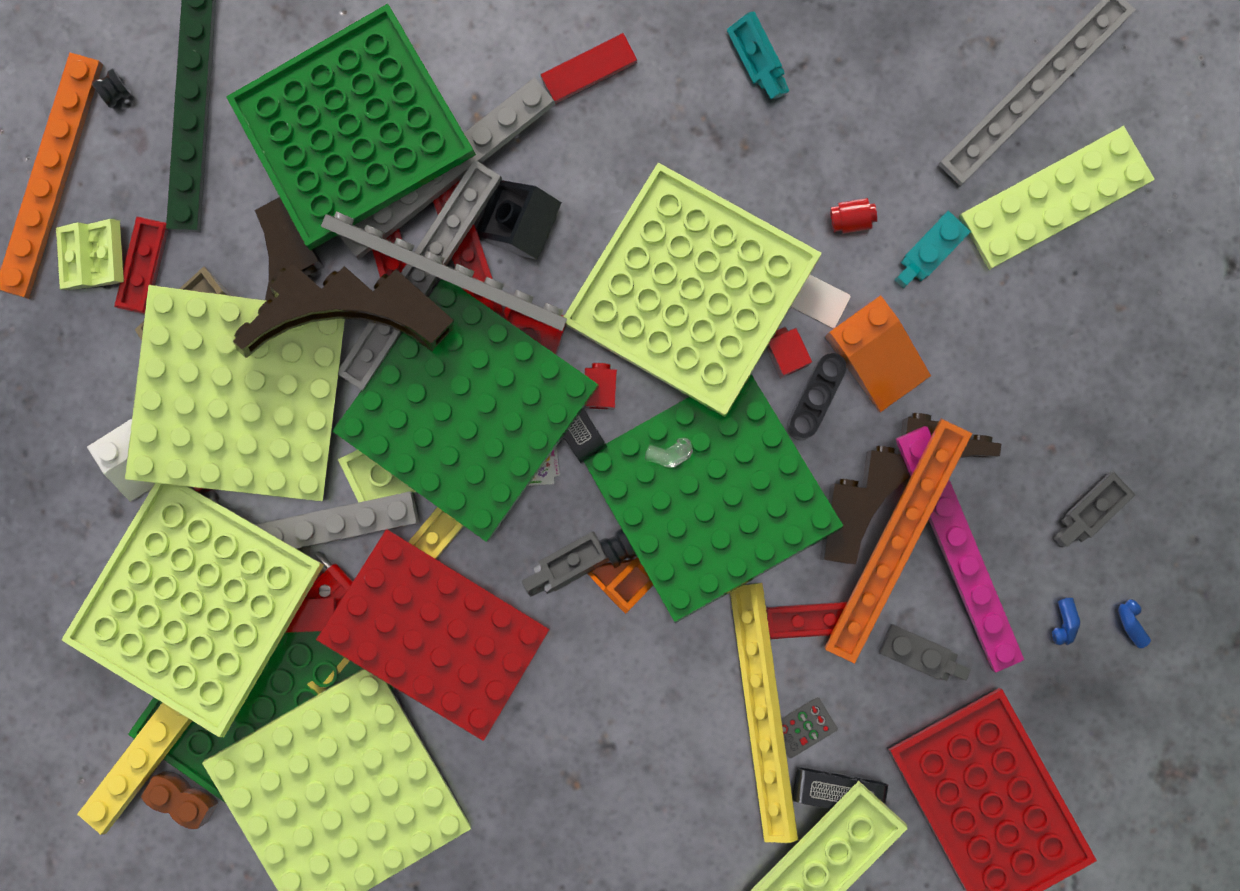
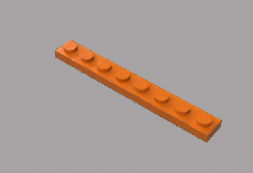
M69 52L0 269V291L27 299L30 298L95 92L92 81L99 78L103 67L99 60Z
M942 418L940 419L825 646V650L855 664L972 435L970 431Z

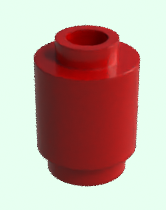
M868 198L839 202L837 206L830 207L834 232L841 231L842 234L869 230L872 229V223L877 222L875 203L869 204Z

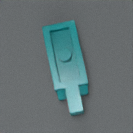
M748 12L730 26L727 32L753 83H758L761 89H766L770 99L781 98L789 92L785 78L782 76L785 74L784 69L756 13Z
M948 210L904 256L901 263L906 268L895 281L904 289L914 277H917L920 281L927 278L971 231Z

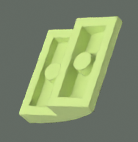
M107 219L90 224L77 222L56 228L60 289H82L124 282L120 220Z

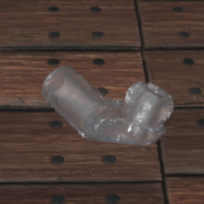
M679 438L677 443L667 450L649 445L645 460L669 468L676 467L690 458L693 452L692 443L687 438Z

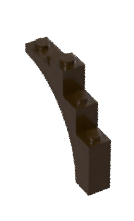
M280 197L255 210L264 232L269 256V282L265 296L266 301L275 299L270 285L272 284L271 279L280 269H287L293 263L312 279L318 275L319 272L317 270L324 267L315 249L310 251L305 245Z
M292 263L287 269H280L271 279L270 289L275 299L267 300L259 308V315L250 324L246 322L236 331L233 343L237 351L247 358L264 343L289 329L316 321L353 319L389 326L412 337L432 352L454 329V320L397 269L390 275L384 274L374 285L375 290L372 291L344 266L339 272L333 271L324 280V287L321 289Z
M912 413V417H907L902 421L901 436L923 426L928 427L932 436L939 421H932V415ZM973 435V439H969L960 458L999 457L1002 444L992 442L993 437ZM876 446L875 451H868L866 453L862 487H858L859 481L840 479L839 484L834 483L830 485L828 501L842 522L843 529L823 539L820 560L856 564L862 538L873 515L887 496L906 479L911 477L900 450L898 454H895V448Z

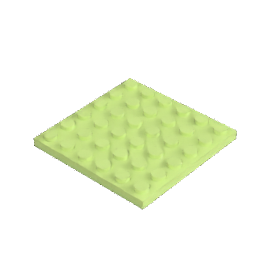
M657 163L564 315L567 318L565 325L726 417L822 253L666 166Z
M149 285L125 479L323 501L345 319L316 321L289 329L267 341L249 357L245 358L237 351L233 343L234 335L244 323L248 322L250 324L259 315L258 310L266 300Z
M155 483L61 640L216 736L224 737L324 564L189 486Z
M364 669L219 751L202 763L278 891H367L471 829L470 823L390 686Z

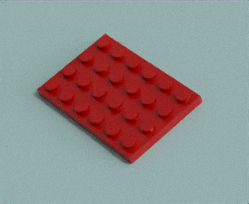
M386 529L316 641L481 741H484L550 629Z
M1001 688L888 749L965 891H1044L1097 861Z

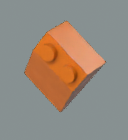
M881 295L825 336L836 354L844 358L847 369L879 412L885 410L931 376L900 320Z

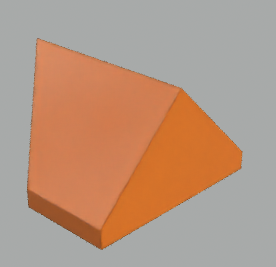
M638 557L621 561V565L617 568H614L610 562L587 573L625 614L653 586Z

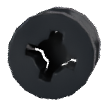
M114 68L109 70L107 76L103 79L97 78L92 81L94 88L109 108L114 107L118 99L122 97L128 98L132 95L126 83Z
M622 529L616 531L615 536L612 538H603L599 541L614 568L619 567L624 559H633L637 556Z

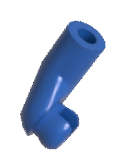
M1065 598L1058 601L1063 624L1061 628H1055L1052 632L1053 641L1057 645L1073 643L1080 627V618L1073 598Z
M1129 599L1125 604L1121 603L1118 614L1126 633L1137 648H1144L1150 644L1151 639L1135 617L1141 613L1140 605L1135 600Z

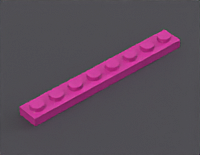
M926 426L895 439L910 476H912L932 437ZM948 480L929 517V521L992 671L997 673L1023 661L1024 657L952 484Z

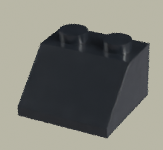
M501 180L490 197L477 226L479 238L516 255L537 260L544 248L545 240L552 224L557 218L562 202L537 186Z

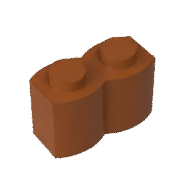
M163 771L153 776L141 796L147 806L161 813H169L175 822L188 829H198L206 824L218 805V801L211 793L202 788L191 787L182 776L169 771Z

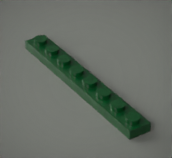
M181 0L166 229L169 231L201 232L216 0Z

